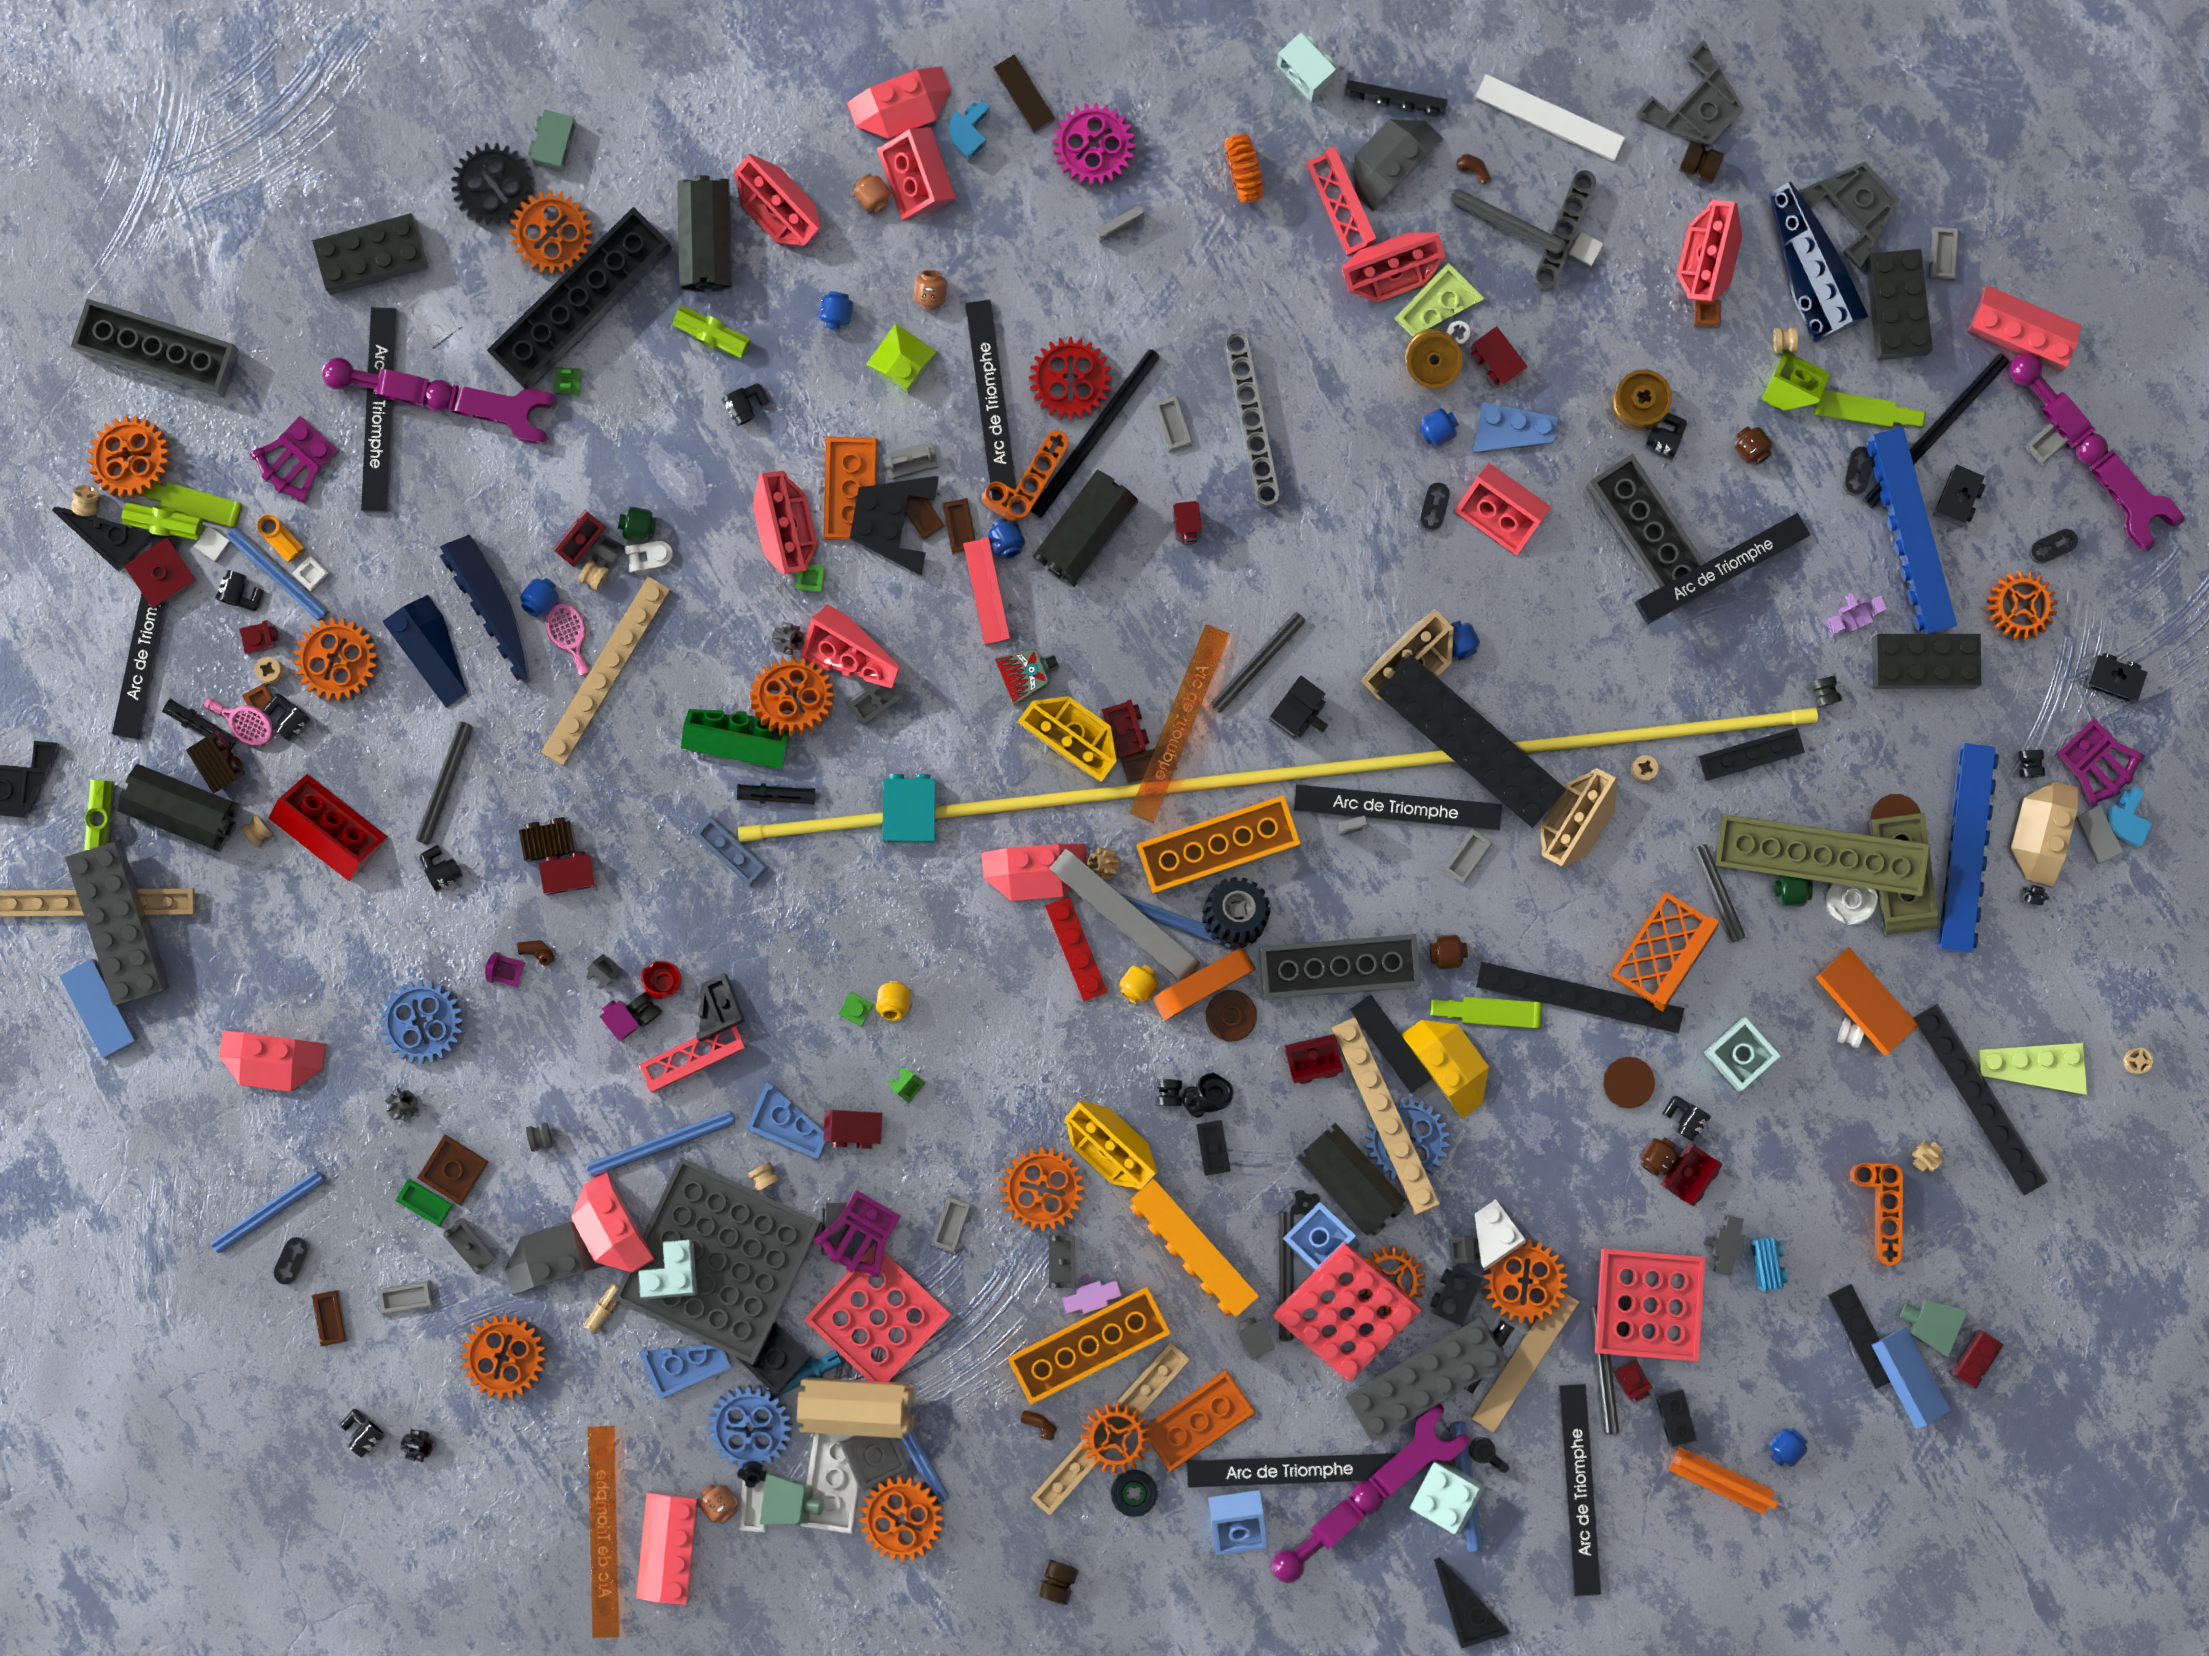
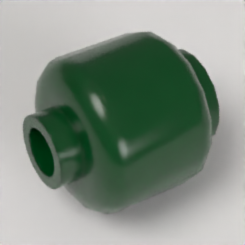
M629 507L626 510V514H620L618 529H622L624 539L645 543L649 537L653 538L656 518L653 517L650 510Z
M1781 875L1780 881H1775L1774 896L1779 897V901L1783 906L1802 907L1806 905L1808 900H1812V880Z

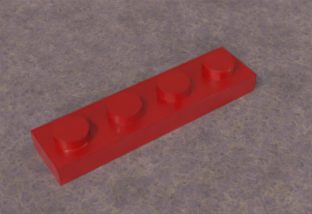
M1069 896L1045 905L1083 1002L1107 993Z

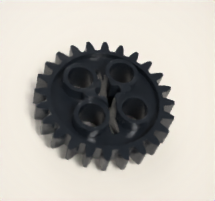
M485 143V150L483 151L476 145V154L474 155L466 151L469 159L466 161L459 158L458 160L462 168L454 167L453 170L459 175L458 177H451V181L457 184V186L451 188V191L459 193L454 198L455 203L463 202L459 210L462 212L468 209L466 215L468 219L476 215L477 224L482 219H485L487 227L490 226L492 220H495L498 227L501 224V219H505L510 224L509 216L511 215L519 219L514 211L518 209L523 210L520 203L524 201L529 202L527 193L535 191L533 187L528 186L529 183L534 182V177L526 176L532 171L531 167L523 168L527 162L526 159L521 158L517 160L519 156L517 150L510 155V147L508 145L501 151L499 143L495 144L494 149H490L489 144ZM493 161H498L502 164L501 169L496 173L488 170L490 163ZM478 167H482L491 180L497 182L499 190L508 200L507 203L500 199L492 187L489 188L487 180L478 171ZM472 177H479L481 185L477 188H470L468 186L469 180ZM509 181H514L518 185L517 189L512 193L504 191V186ZM495 197L497 199L496 206L486 208L484 206L486 198Z

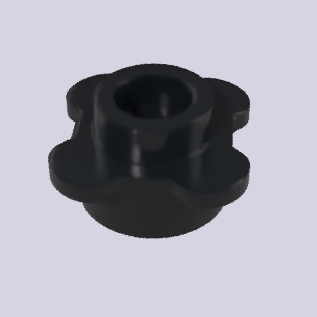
M2030 885V888L2023 887L2022 889L2025 893L2023 899L2029 903L2043 905L2045 900H2049V896L2043 887Z
M1304 1190L1296 1191V1201L1291 1207V1211L1295 1215H1307L1320 1202L1319 1195L1315 1193L1310 1195L1305 1193ZM1304 1202L1308 1203L1307 1207L1303 1206Z
M748 1461L737 1471V1477L742 1478L745 1481V1486L748 1488H753L760 1481H765L766 1474H768L766 1471H763L762 1465L757 1461Z

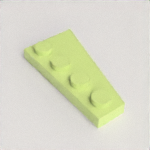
M2083 1043L1978 1050L1979 1071L1983 1077L2087 1095Z

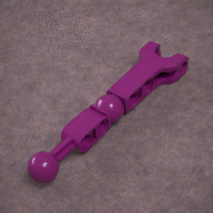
M2028 353L2016 356L2010 365V375L2013 381L2019 385L2030 386L2045 404L2041 409L2043 415L2063 439L2065 437L2068 439L2066 442L2071 448L2076 446V454L2079 460L2091 465L2089 469L2126 514L2125 532L2140 550L2145 552L2151 550L2155 544V539L2148 529L2151 518L2160 517L2169 526L2175 527L2184 522L2182 512L2170 498L2151 495L2113 450L2108 451V444L2105 438L2100 434L2093 433L2096 429L2069 396L2063 392L2057 395L2041 376L2042 365L2037 357Z
M332 358L322 368V379L332 389L341 390L350 384L375 389L374 395L381 398L423 407L426 405L435 412L449 410L450 413L503 424L511 428L514 436L519 441L538 445L547 443L548 436L546 432L531 426L528 422V416L535 408L553 407L557 398L552 393L527 388L515 396H506L465 386H452L444 380L430 382L427 378L387 369H380L378 375L355 370L352 364L343 358Z
M1441 1403L1433 1406L1417 1419L1415 1437L1407 1446L1369 1478V1481L1358 1483L1353 1488L1351 1496L1344 1499L1310 1529L1313 1535L1294 1551L1282 1550L1275 1555L1271 1564L1272 1573L1275 1578L1284 1583H1293L1299 1580L1305 1569L1304 1563L1323 1546L1327 1550L1360 1523L1366 1517L1365 1514L1377 1512L1383 1505L1384 1498L1387 1499L1426 1464L1436 1459L1441 1461L1452 1460L1469 1445L1471 1438L1467 1434H1460L1450 1441H1442L1436 1437L1434 1425L1444 1413V1407Z

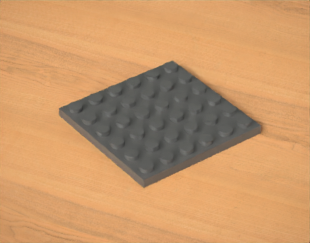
M680 1157L643 1234V1238L655 1260L634 1273L626 1271L613 1300L755 1365L822 1222ZM684 1240L693 1242L697 1295L648 1300L641 1298L639 1271L665 1269L663 1242Z

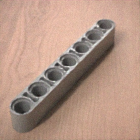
M1234 332L1227 337L1225 352L1255 500L1260 507L1269 509L1277 504L1279 489L1249 341L1244 334ZM1239 340L1243 343L1244 348L1241 351H1233L1230 348V343ZM1239 365H1244L1248 368L1249 373L1246 376H1238L1235 373V368ZM1244 390H1249L1254 394V398L1251 401H1244L1241 399L1240 393ZM1249 415H1255L1258 417L1259 423L1256 426H1249L1246 424L1245 418ZM1253 440H1260L1263 442L1264 448L1261 451H1254L1251 449L1250 443ZM1258 465H1265L1269 469V474L1259 476L1256 474L1255 468ZM1263 490H1271L1274 493V499L1264 501L1261 499L1260 493Z
M1065 849L1049 869L1179 981L1189 977L1199 966L1200 963L1070 851Z

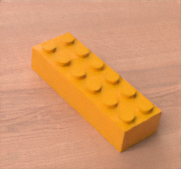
M1282 795L1138 843L1136 848L1151 893L1155 895L1299 847L1300 841L1285 796Z
M1154 1179L1130 1199L1133 1203L1130 1206L1131 1210L1139 1218L1146 1217L1150 1222L1147 1226L1148 1229L1157 1238L1161 1235L1168 1242L1165 1248L1174 1258L1180 1255L1185 1261L1182 1265L1191 1277L1197 1274L1203 1281L1200 1287L1209 1297L1215 1294L1220 1300L1217 1306L1226 1316L1232 1313L1234 1317H1237L1259 1297Z
M1146 1286L1007 1357V1360L1030 1405L1171 1333Z

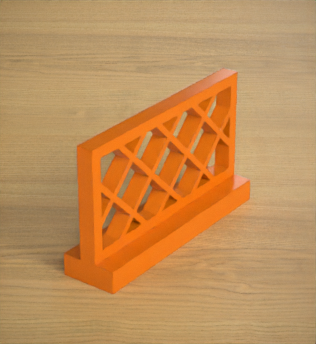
M1665 892L1610 977L1652 1002L1655 1008L1663 1012L1717 931L1720 921L1712 916L1710 918L1678 898ZM1666 901L1677 906L1678 915L1664 917L1662 907ZM1658 913H1659V914H1660V918H1659V919H1655L1656 916H1657ZM1693 916L1702 921L1697 929L1686 931L1683 918ZM1680 919L1683 932L1668 935L1665 922ZM1662 923L1665 935L1650 938L1649 927L1653 924ZM1646 934L1647 939L1641 940L1643 936ZM1692 934H1693V936L1691 937V939L1688 940V936H1687V935H1692ZM1684 936L1685 948L1672 952L1670 939ZM1666 940L1669 953L1654 955L1652 943ZM1648 944L1651 956L1636 959L1635 948L1638 945ZM1632 954L1633 960L1627 961ZM1678 955H1679V957H1678L1677 960L1675 961V960H1674V956H1678ZM1670 957L1672 963L1670 971L1659 973L1656 960ZM1652 961L1655 974L1640 976L1638 964ZM1634 965L1637 977L1626 979L1619 972L1624 966ZM1666 976L1661 983L1660 977ZM1656 978L1658 989L1652 995L1644 990L1642 981Z
M1679 1446L1668 1471L1765 1515L1768 1507L1776 1509L1779 1503L1772 1499L1774 1490Z

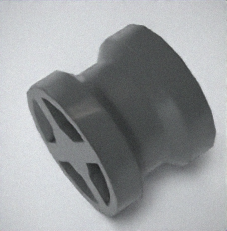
M547 1122L541 1123L536 1128L533 1126L526 1127L528 1143L532 1152L538 1151L540 1147H553Z

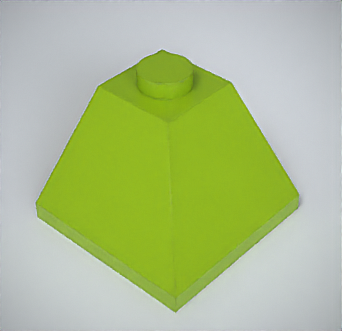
M895 323L866 366L909 394L938 352Z
M1784 351L1765 389L1762 400L1766 401L1770 406L1784 411L1816 404L1821 399L1831 373Z

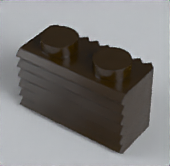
M218 730L186 749V752L213 794L245 774L241 760L234 756L231 749H229L227 738L220 734Z
M565 817L550 819V824L540 826L539 822L524 824L525 829L519 830L523 858L526 862L577 852L573 824L571 821H565Z

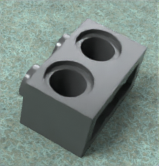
M1252 1317L1239 1323L1241 1328L1237 1332L1251 1360L1275 1349L1261 1319L1256 1321Z

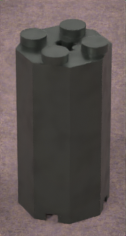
M697 175L694 176V181L678 180L679 286L681 290L704 292V289H712V292L732 289L729 179L710 180V176Z
M1098 469L1033 556L1041 565L1046 566L1047 564L1049 567L1047 571L1059 580L1063 576L1062 579L1073 588L1080 582L1138 504V498L1123 485L1119 486L1114 482L1115 479Z
M136 764L129 773L125 782L128 783L126 790L122 789L119 796L118 812L217 852L222 851L226 842V836H232L236 827V822H233V819L240 808V804L140 764Z
M1334 1123L1330 1126L1334 1130L1332 1133L1326 1130L1304 1150L1305 1157L1300 1154L1296 1159L1365 1235L1370 1233L1373 1236L1377 1235L1386 1226L1384 1221L1389 1216L1395 1218L1406 1208L1403 1205L1406 1200L1345 1132Z

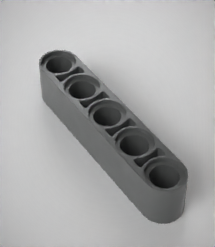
M1588 170L1579 171L1574 176L1551 233L1565 241V247L1561 252L1562 258L1558 260L1552 259L1549 256L1550 250L1545 248L1534 275V285L1540 291H1550L1556 285L1596 185L1594 174ZM1579 179H1586L1590 183V187L1588 189H1581L1577 185V181ZM1575 202L1579 204L1581 211L1573 213L1568 209L1567 205ZM1563 225L1569 227L1571 235L1562 236L1558 228ZM1544 272L1549 273L1553 281L1544 283L1540 280L1539 275Z

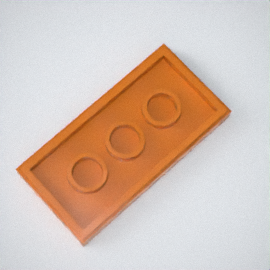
M826 437L824 540H850L858 488L877 484V438Z
M1850 947L1844 950L1816 977L1819 983L1884 1056L1888 1055L1918 1026L1915 1020Z
M1224 1370L1146 1424L1144 1427H1150V1431L1143 1434L1145 1437H1151V1442L1149 1443L1169 1472H1172L1256 1412L1228 1371Z

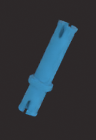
M834 1350L818 1360H810V1364L806 1365L778 1396L800 1386L801 1380L805 1377L822 1378L824 1373L842 1366L843 1362L838 1352ZM771 1392V1398L773 1399L776 1395Z

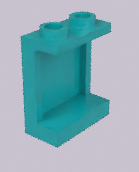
M889 774V779H883L884 843H935L936 780L930 779V774H915V779H904V774Z

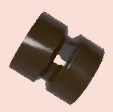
M1691 140L1680 165L1679 172L1689 176L1698 174L1699 180L1712 185L1725 153L1712 148L1706 151L1704 145Z
M1047 1559L1043 1571L1046 1578L1040 1580L1036 1595L1056 1603L1068 1605L1072 1593L1069 1585L1075 1583L1079 1569Z

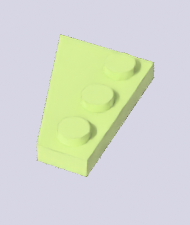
M1447 263L1394 319L1413 337L1415 334L1440 323L1485 298Z

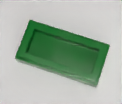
M408 1178L395 1200L438 1227L442 1226L454 1204Z

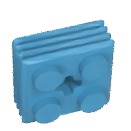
M1773 1237L1752 1239L1750 1245L1758 1289L1764 1292L1767 1290L1772 1291V1289H1782L1784 1287L1783 1283H1788L1785 1267H1780L1779 1257H1783L1781 1241H1776Z

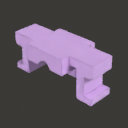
M1853 593L1845 595L1848 605L1838 610L1839 614L1829 618L1826 623L1832 635L1847 629L1848 633H1851L1873 622L1871 617L1887 610V607L1881 595L1865 603L1864 598L1856 601Z
M1089 1274L1081 1276L1083 1286L1075 1288L1077 1294L1062 1297V1301L1067 1314L1082 1309L1084 1314L1108 1306L1107 1300L1119 1297L1121 1293L1116 1280L1101 1285L1100 1280L1091 1283Z

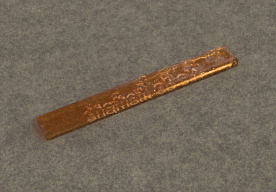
M1207 624L1205 625L1129 812L1130 815L1154 824L1230 633Z
M588 1426L592 1638L619 1637L615 1426Z

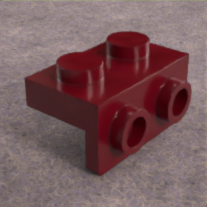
M1130 699L1125 703L1101 709L1104 721L1111 726L1116 760L1146 751L1145 744H1149L1146 729L1140 730L1138 720L1142 719L1138 704L1133 705Z
M1335 1034L1284 1045L1293 1083L1305 1084L1315 1078H1331L1338 1075V1073L1344 1072Z
M1689 1142L1660 1185L1683 1202L1694 1207L1703 1198L1705 1190L1711 1181L1718 1176L1722 1163L1709 1156L1695 1144Z

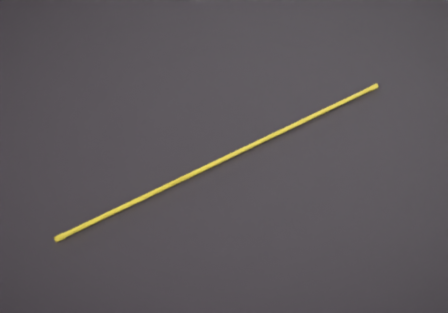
M1816 708L1792 710L1791 712L1513 743L1525 754L1791 724L1818 723V714ZM1442 750L942 805L935 806V819L1455 761ZM883 812L770 825L738 827L739 842L770 837L883 825Z

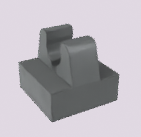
M602 534L594 542L590 550L592 552V560L596 562L601 556L606 559L604 567L610 568L622 555L625 546Z
M602 954L587 968L586 978L590 980L595 976L600 981L597 988L602 989L614 981L622 970L606 955Z
M1472 1236L1449 1238L1451 1263H1471L1479 1259L1480 1253L1474 1254L1473 1244L1478 1243V1238H1473Z

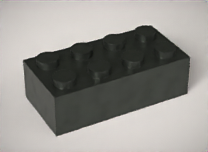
M412 213L312 240L324 287L330 295L429 268L417 222Z
M1921 249L1869 254L1865 262L1876 359L1886 360L1927 356L1933 350Z
M1876 634L1872 637L1873 689H1976L1982 685L1981 634Z

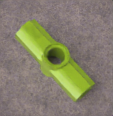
M682 305L677 310L672 323L673 327L696 337L695 339L713 349L719 348L739 359H742L751 341L750 338L728 328L720 320L711 316L705 317Z
M126 502L122 510L121 518L123 524L149 529L150 533L156 535H176L197 540L203 529L202 517L176 512V509L167 506L155 505L152 507L134 502Z
M90 780L88 811L84 817L86 823L84 850L109 843L110 827L113 823V816L111 815L114 791L113 781ZM101 812L104 815V822L102 825L96 826L93 822L94 816Z

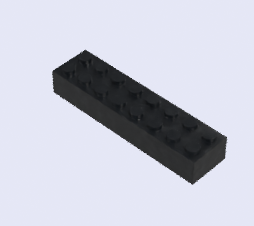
M635 207L631 208L487 349V352L523 389L532 387L672 250L670 242Z
M1407 652L1374 690L1378 696L1532 829L1566 791L1565 787L1410 653Z

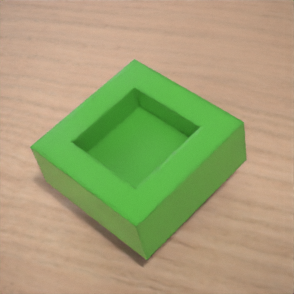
M808 564L809 566L806 571L798 572L796 590L822 593L825 566Z
M850 992L838 1015L862 1027L874 1004Z

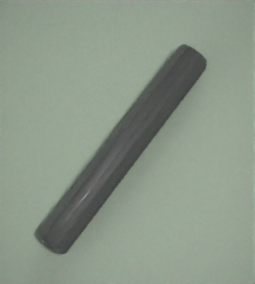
M1703 844L1694 849L1695 856L1731 940L1737 942L1744 939L1745 933L1708 846Z

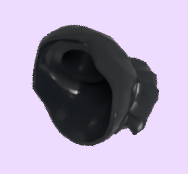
M1216 1073L1205 1074L1197 1081L1195 1086L1184 1089L1182 1103L1193 1117L1199 1118L1205 1112H1216L1228 1107L1233 1098V1087L1229 1081Z

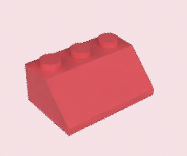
M931 127L909 129L877 149L902 220L939 209L956 199Z
M1488 463L1454 512L1517 556L1549 512L1551 506Z

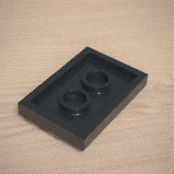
M775 1322L755 1365L740 1358L737 1359L774 1395L778 1396L813 1357Z

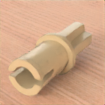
M610 1285L600 1302L595 1303V1309L583 1324V1326L595 1334L598 1333L607 1317L613 1315L611 1311L618 1303L613 1300L619 1287L618 1285Z

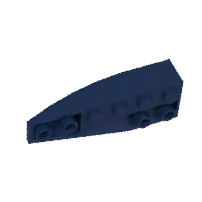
M1788 182L1769 193L1792 297L1813 342H1819L1849 329L1868 318L1866 309L1836 248L1793 183Z
M470 534L440 546L443 552L440 558L450 572L455 571L456 576L453 577L455 583L464 594H469L472 599L470 605L477 616L480 614L486 621L483 626L491 638L495 636L500 643L496 647L504 659H510L513 664L510 670L516 680L522 679L524 683L528 684L531 680L521 632L511 604L497 576Z

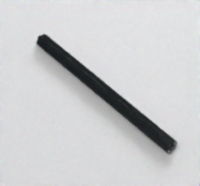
M1152 349L1147 350L1030 510L1033 515L1038 518L1043 517L1159 360L1160 355Z
M1998 354L1910 448L1913 465L2009 364V360L2005 355ZM1880 482L1863 499L1870 508H1874L1881 501L1880 492H1882Z

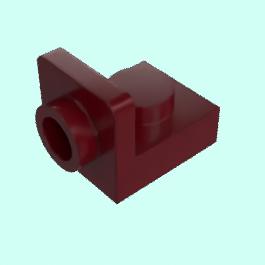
M268 620L262 621L261 624L239 628L246 655L277 648L275 641L279 640L276 626H272Z
M1637 1359L1613 1371L1628 1400L1635 1399L1638 1402L1650 1395L1648 1390L1652 1389L1653 1386L1646 1378Z

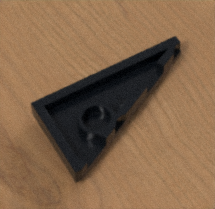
M54 507L52 509L59 518L118 572L153 536L148 531H142L95 516L77 515L67 508Z
M1440 1557L1433 1559L1460 1648L1509 1634L1508 1629Z

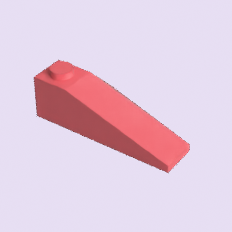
M827 604L812 617L800 657L805 658L810 663L815 662V666L818 668L822 667L826 671L834 669L841 671L844 676L856 675L870 683L889 688L894 687L900 666L849 616Z

